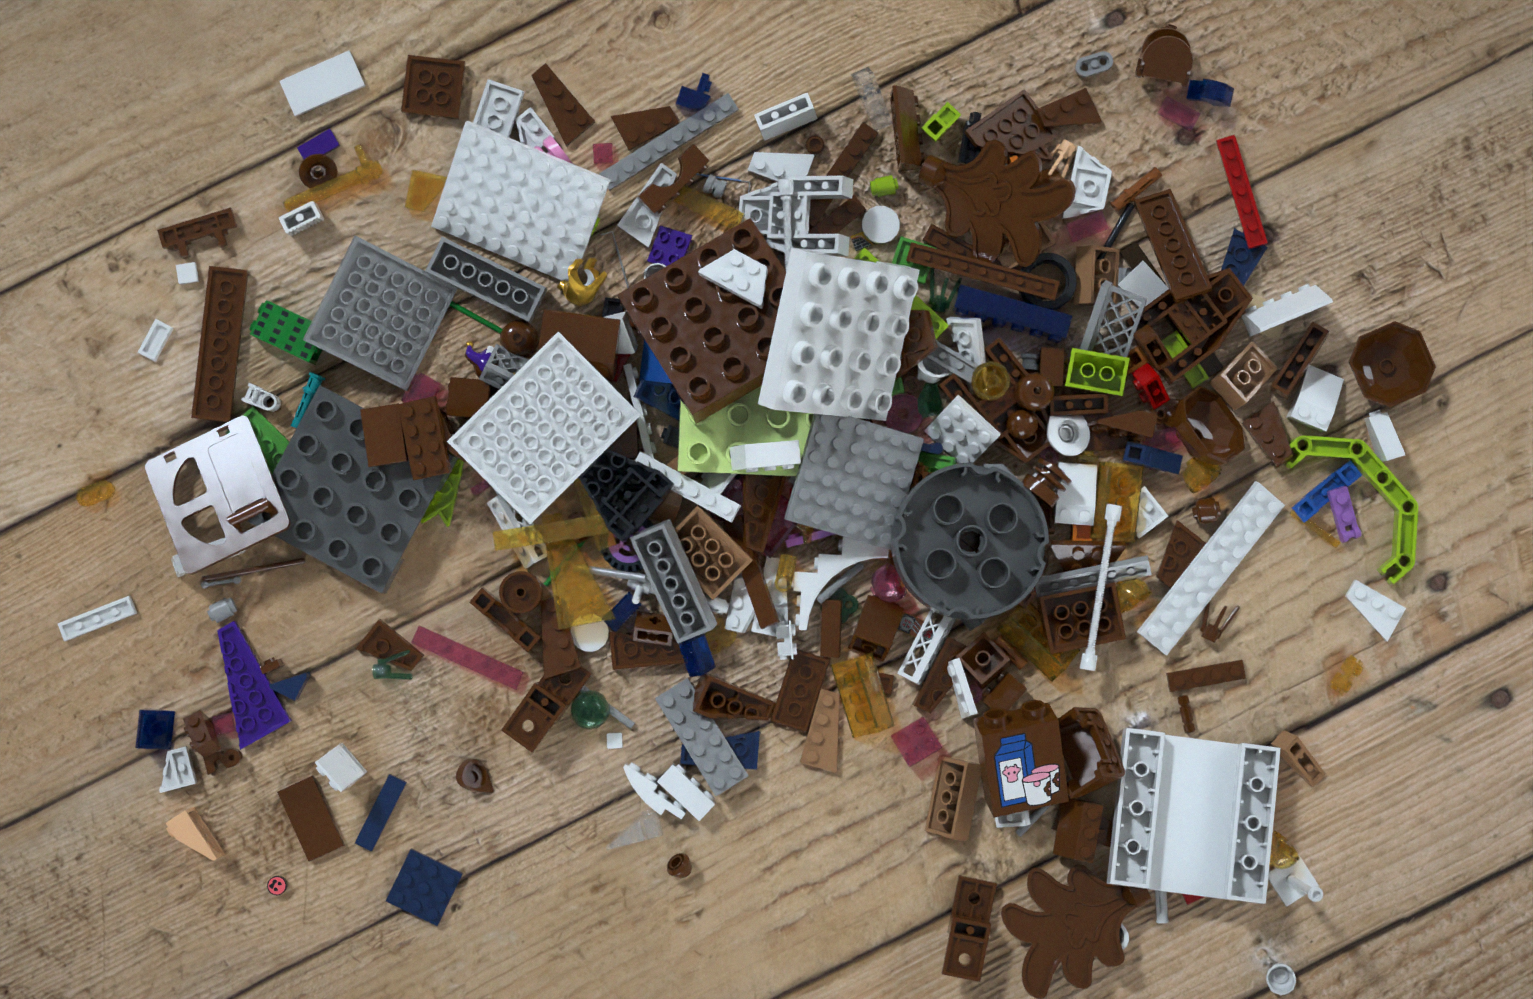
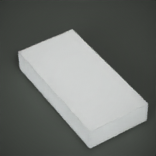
M155 319L138 353L156 362L174 328Z

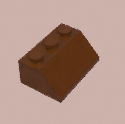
M1069 798L1068 802L1061 803L1052 853L1074 860L1093 863L1103 805Z

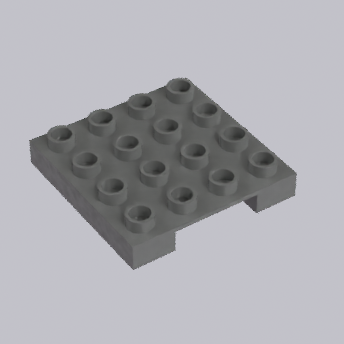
M320 385L272 474L291 521L290 527L275 535V537L368 587L386 594L404 561L401 557L436 491L441 492L450 473L413 480L409 458L407 462L368 467L360 409L365 408ZM448 453L452 471L458 458ZM264 511L248 519L247 522L258 526L270 520L271 516Z

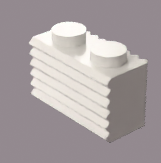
M314 201L278 217L285 232L290 236L296 235L297 232L300 233V231L307 229V227L310 228L314 224L317 225V222L324 221V217Z

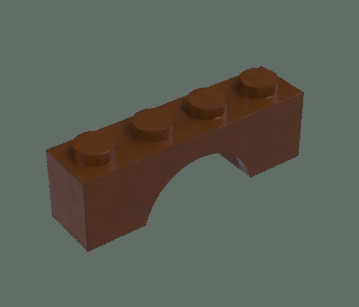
M692 144L678 157L680 173L673 184L667 187L650 184L636 197L651 214L656 212L660 214L667 207L665 203L669 199L672 201L681 194L679 190L683 186L687 188L694 181L692 177L697 173L702 174L708 168L706 164L709 162V159L695 144Z
M484 587L469 602L483 615L500 626L527 652H530L542 638L539 633L520 617L506 609L501 601Z

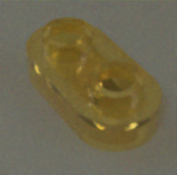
M102 480L81 488L76 495L77 502L81 506L90 507L106 501L114 496L115 486L110 481ZM103 486L107 489L104 494L101 492ZM85 493H87L89 496L88 500L86 501L83 499V495Z

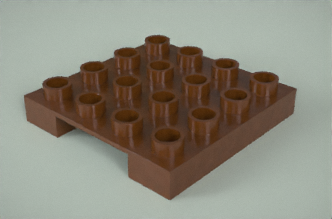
M751 218L617 295L625 312L639 334H642L696 424L762 386L786 270ZM734 249L767 266L768 273L765 281L766 288L763 297V308L761 309L701 277L698 271Z

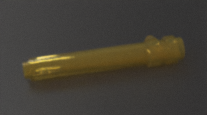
M361 144L356 145L354 149L361 165L355 167V170L287 198L283 202L287 212H290L311 201L317 203L361 183L363 185L369 183V180L373 178L376 180L380 178V175L384 174L378 160L368 161Z

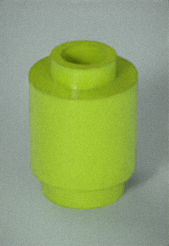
M892 175L874 178V181H870L872 196L882 197L896 194V190L899 189L897 178H893Z

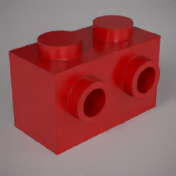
M1148 363L1131 373L1134 378L1132 383L1140 391L1138 396L1144 404L1147 402L1155 410L1170 400L1158 373Z

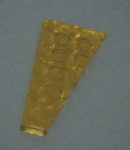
M562 513L541 516L558 629L616 619L578 544L573 541Z

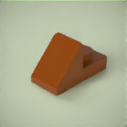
M1139 346L1129 351L1127 358H1130L1127 375L1149 362Z

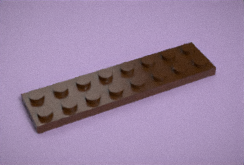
M209 266L191 418L222 422L231 421L248 270Z

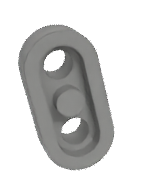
M1105 51L1082 57L1077 61L1075 71L1080 77H1089L1105 72L1111 68L1113 57ZM1099 60H1105L1106 65H1101ZM1086 65L1088 67V70L1083 71L1081 69V66Z

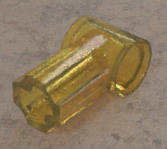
M781 554L774 587L778 592L785 593L790 590L797 557ZM786 579L788 587L781 589L778 586V581Z

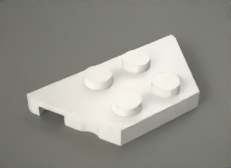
M1081 146L1077 147L1070 179L1075 186V199L1071 206L1063 212L1062 219L1103 210L1112 171L1105 165H1102L1094 156L1092 157L1083 150L1084 148Z
M734 249L698 271L701 277L761 309L763 308V297L766 288L765 281L768 273L767 266Z

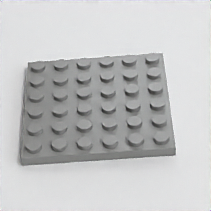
M354 235L303 340L407 391L458 288Z
M814 414L784 519L891 550V533L894 518L901 502L909 492L924 439L851 416Z

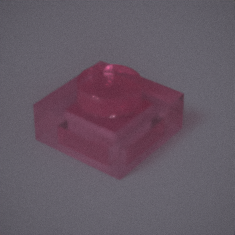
M612 143L593 144L594 164L613 163Z

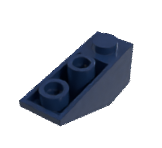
M1127 441L1122 462L1179 475L1183 456Z

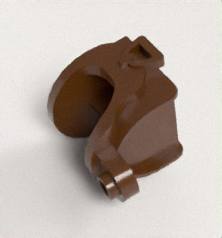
M1166 24L1165 27L1153 31L1146 37L1142 45L1140 58H1138L1135 77L1141 78V76L1144 77L1145 75L1181 83L1182 87L1187 88L1193 58L1186 36L1177 30L1175 25Z

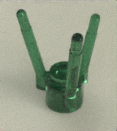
M931 268L930 299L928 304L931 305L932 310L945 313L946 309H949L962 278L957 280L948 299L944 296L949 279L945 278L941 294L936 295L934 298L935 273L934 268Z
M410 650L385 659H378V664H374L372 667L374 679L412 680V674L391 673V666L386 664L389 661L409 654Z

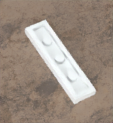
M127 596L60 622L58 627L63 640L68 641L135 615L137 611L131 596Z

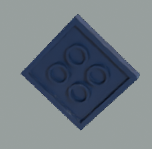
M411 848L386 902L438 926L463 873Z

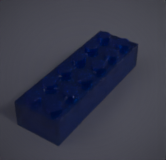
M965 285L959 286L952 307V311H955L957 316L966 317L969 315L974 318H981L983 323L987 320L991 321L992 325L1003 328V326L1011 327L1010 330L1022 333V331H1027L1030 336L1036 338L1045 336L1048 337V341L1059 343L1067 338L1072 320V315Z

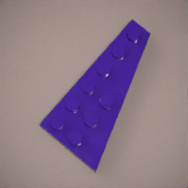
M233 621L217 630L241 750L292 720L276 692L270 688L269 685L271 683L266 674H262L259 668L261 665L237 622Z

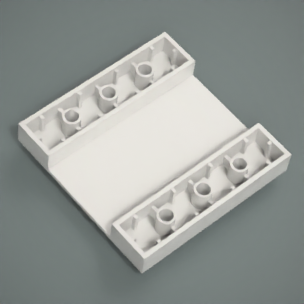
M791 248L758 404L773 410L843 417L851 416L854 418L886 421L887 413L892 405L891 395L896 374L901 366L900 355L905 335L909 330V315L913 298L918 290L917 280L920 270L904 265L879 261L875 263L832 256L817 251Z
M1133 728L1123 729L1120 759L1125 769V775L1117 781L1107 884L1266 904L1281 748L1165 735L1163 732Z

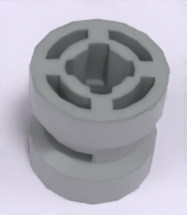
M710 174L702 191L707 194L711 193L720 200L728 182L718 180L716 176Z

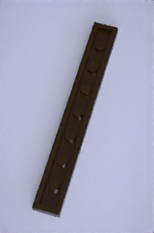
M1137 242L1120 252L1132 270L1144 261L1163 281ZM1167 315L1166 317H1164L1171 326V328L1174 330V332L1177 330L1182 339L1184 340V342L1186 343V345L1189 347L1190 343L1186 340V338L1179 331V329L1169 318V316ZM1214 352L1199 363L1208 377L1223 368Z

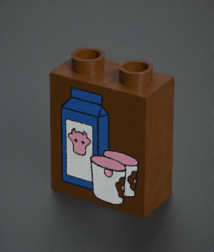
M1030 700L1023 703L1020 709L1006 711L1001 708H993L987 710L983 717L973 719L984 797L993 818L1069 801L1059 721L1049 703H1044L1040 700Z

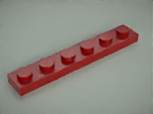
M1231 135L1216 140L1217 148L1248 250L1266 245L1268 242L1236 137Z

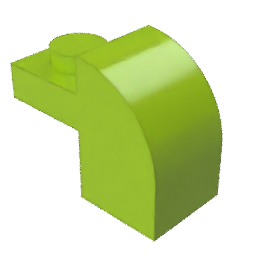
M947 102L925 123L921 130L934 142H937L958 120L961 114Z

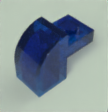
M702 73L697 90L682 86L676 101V107L689 112H697L708 106L711 96L705 93H709L712 86L710 75Z
M1203 79V81L1190 80L1186 99L1208 102L1213 106L1230 107L1234 88L1223 82Z

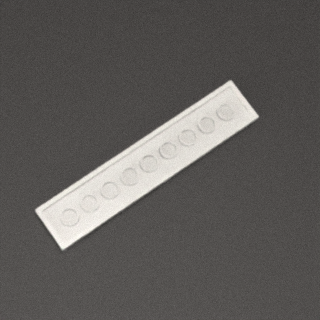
M1255 481L1137 632L1167 656L1285 505L1264 486Z

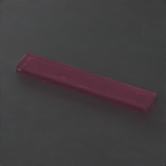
M420 625L411 641L414 645L515 690L524 674V671Z

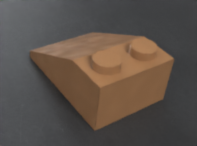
M1251 341L1209 383L1233 410H1236L1246 404L1278 368Z

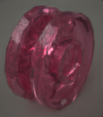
M897 394L892 397L891 408L887 413L886 421L883 420L887 428L909 434L915 431L921 424L924 416L923 407L914 396ZM899 410H906L908 417L900 419L898 416Z

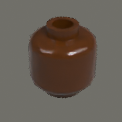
M1214 498L1197 500L1195 503L1196 507L1192 508L1194 519L1198 518L1200 524L1217 522L1218 517L1221 516L1219 501H1215Z

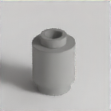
M230 597L210 605V610L207 613L212 621L215 620L219 623L233 616L234 612L238 611Z

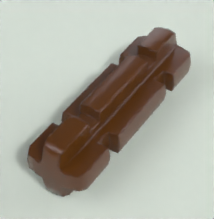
M1187 695L1179 696L1177 699L1179 705H1181L1179 708L1182 722L1185 724L1183 725L1185 733L1194 732L1195 726L1192 723V711L1188 705L1190 703L1189 697Z

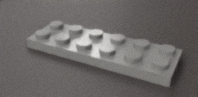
M688 678L656 697L655 700L712 792L717 797L747 778L748 774L713 718L693 711L695 689Z

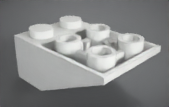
M343 743L337 745L315 762L317 771L322 776L326 775L330 780L329 784L335 791L339 790L342 792L351 787L367 773L366 769Z

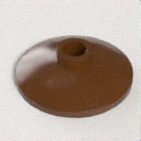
M323 154L310 155L299 166L300 180L305 186L314 190L330 187L337 178L338 171L335 162ZM316 167H320V168H321L320 171H315L314 169H315Z

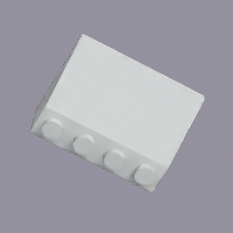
M1309 284L1299 287V292L1292 294L1289 291L1280 295V300L1274 301L1272 298L1263 302V307L1257 309L1256 306L1246 309V314L1241 317L1251 337L1333 302L1332 298L1318 286L1310 287Z

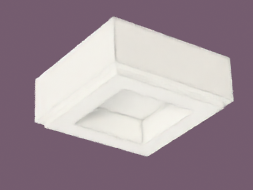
M195 262L176 265L178 283L180 285L199 282Z

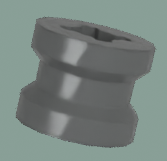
M1021 354L1022 366L1025 370L1039 371V354Z

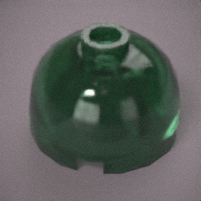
M588 690L579 694L571 705L572 719L583 729L592 730L599 728L606 722L610 714V706L605 696L598 691Z

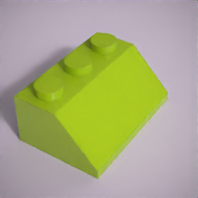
M1072 348L1065 386L1123 396L1130 358Z

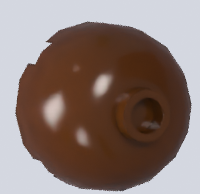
M514 320L503 327L500 334V344L514 355L527 357L536 350L538 334L530 323L524 320Z

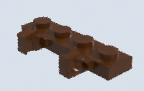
M230 207L157 231L163 249L174 247L175 251L179 250L181 257L186 259L191 257L188 253V245L192 244L191 241L211 236V238L215 237L218 240V247L228 246L225 235H228L229 229L236 228L237 224L233 210Z

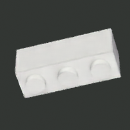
M808 93L754 114L764 141L817 119Z
M673 763L657 782L700 821L715 805V801H713L715 797L708 790L704 792L699 787L701 784L694 777L690 779L685 774L687 771L680 764L676 766Z

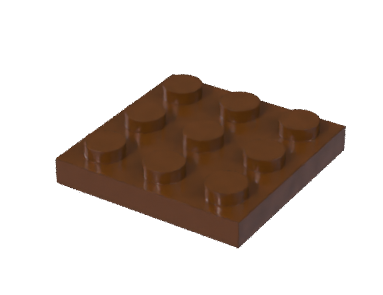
M408 55L401 112L459 119L465 61Z

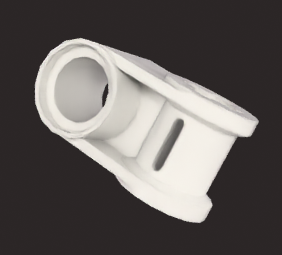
M248 383L249 388L245 397L241 399L242 401L271 412L277 411L280 408L281 400L278 396ZM269 398L274 399V404L271 407L267 406Z

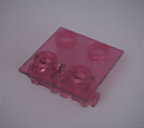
M924 717L891 735L909 767L942 748Z

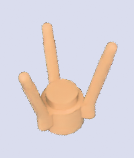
M1063 140L1061 144L1058 143L1050 152L1052 156L1057 152L1059 157L1048 172L1049 176L1052 175L1062 159L1066 160L1068 158L1062 173V177L1065 179L1071 161L1075 156L1073 152L1076 146Z

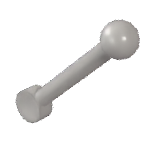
M239 576L234 577V579L215 582L203 581L201 583V587L203 589H206L208 586L228 583L239 584L241 583V578Z

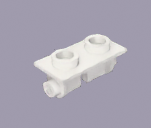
M789 620V624H785V621H780L775 625L777 639L784 638V642L777 643L778 656H780V660L788 659V655H791V659H793V655H797L796 643H792V636L796 635L795 624H791V620Z

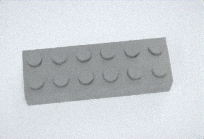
M441 237L425 270L427 273L530 324L548 290L546 287L444 237Z
M668 519L631 536L630 540L677 643L712 630L717 625V622L671 520Z

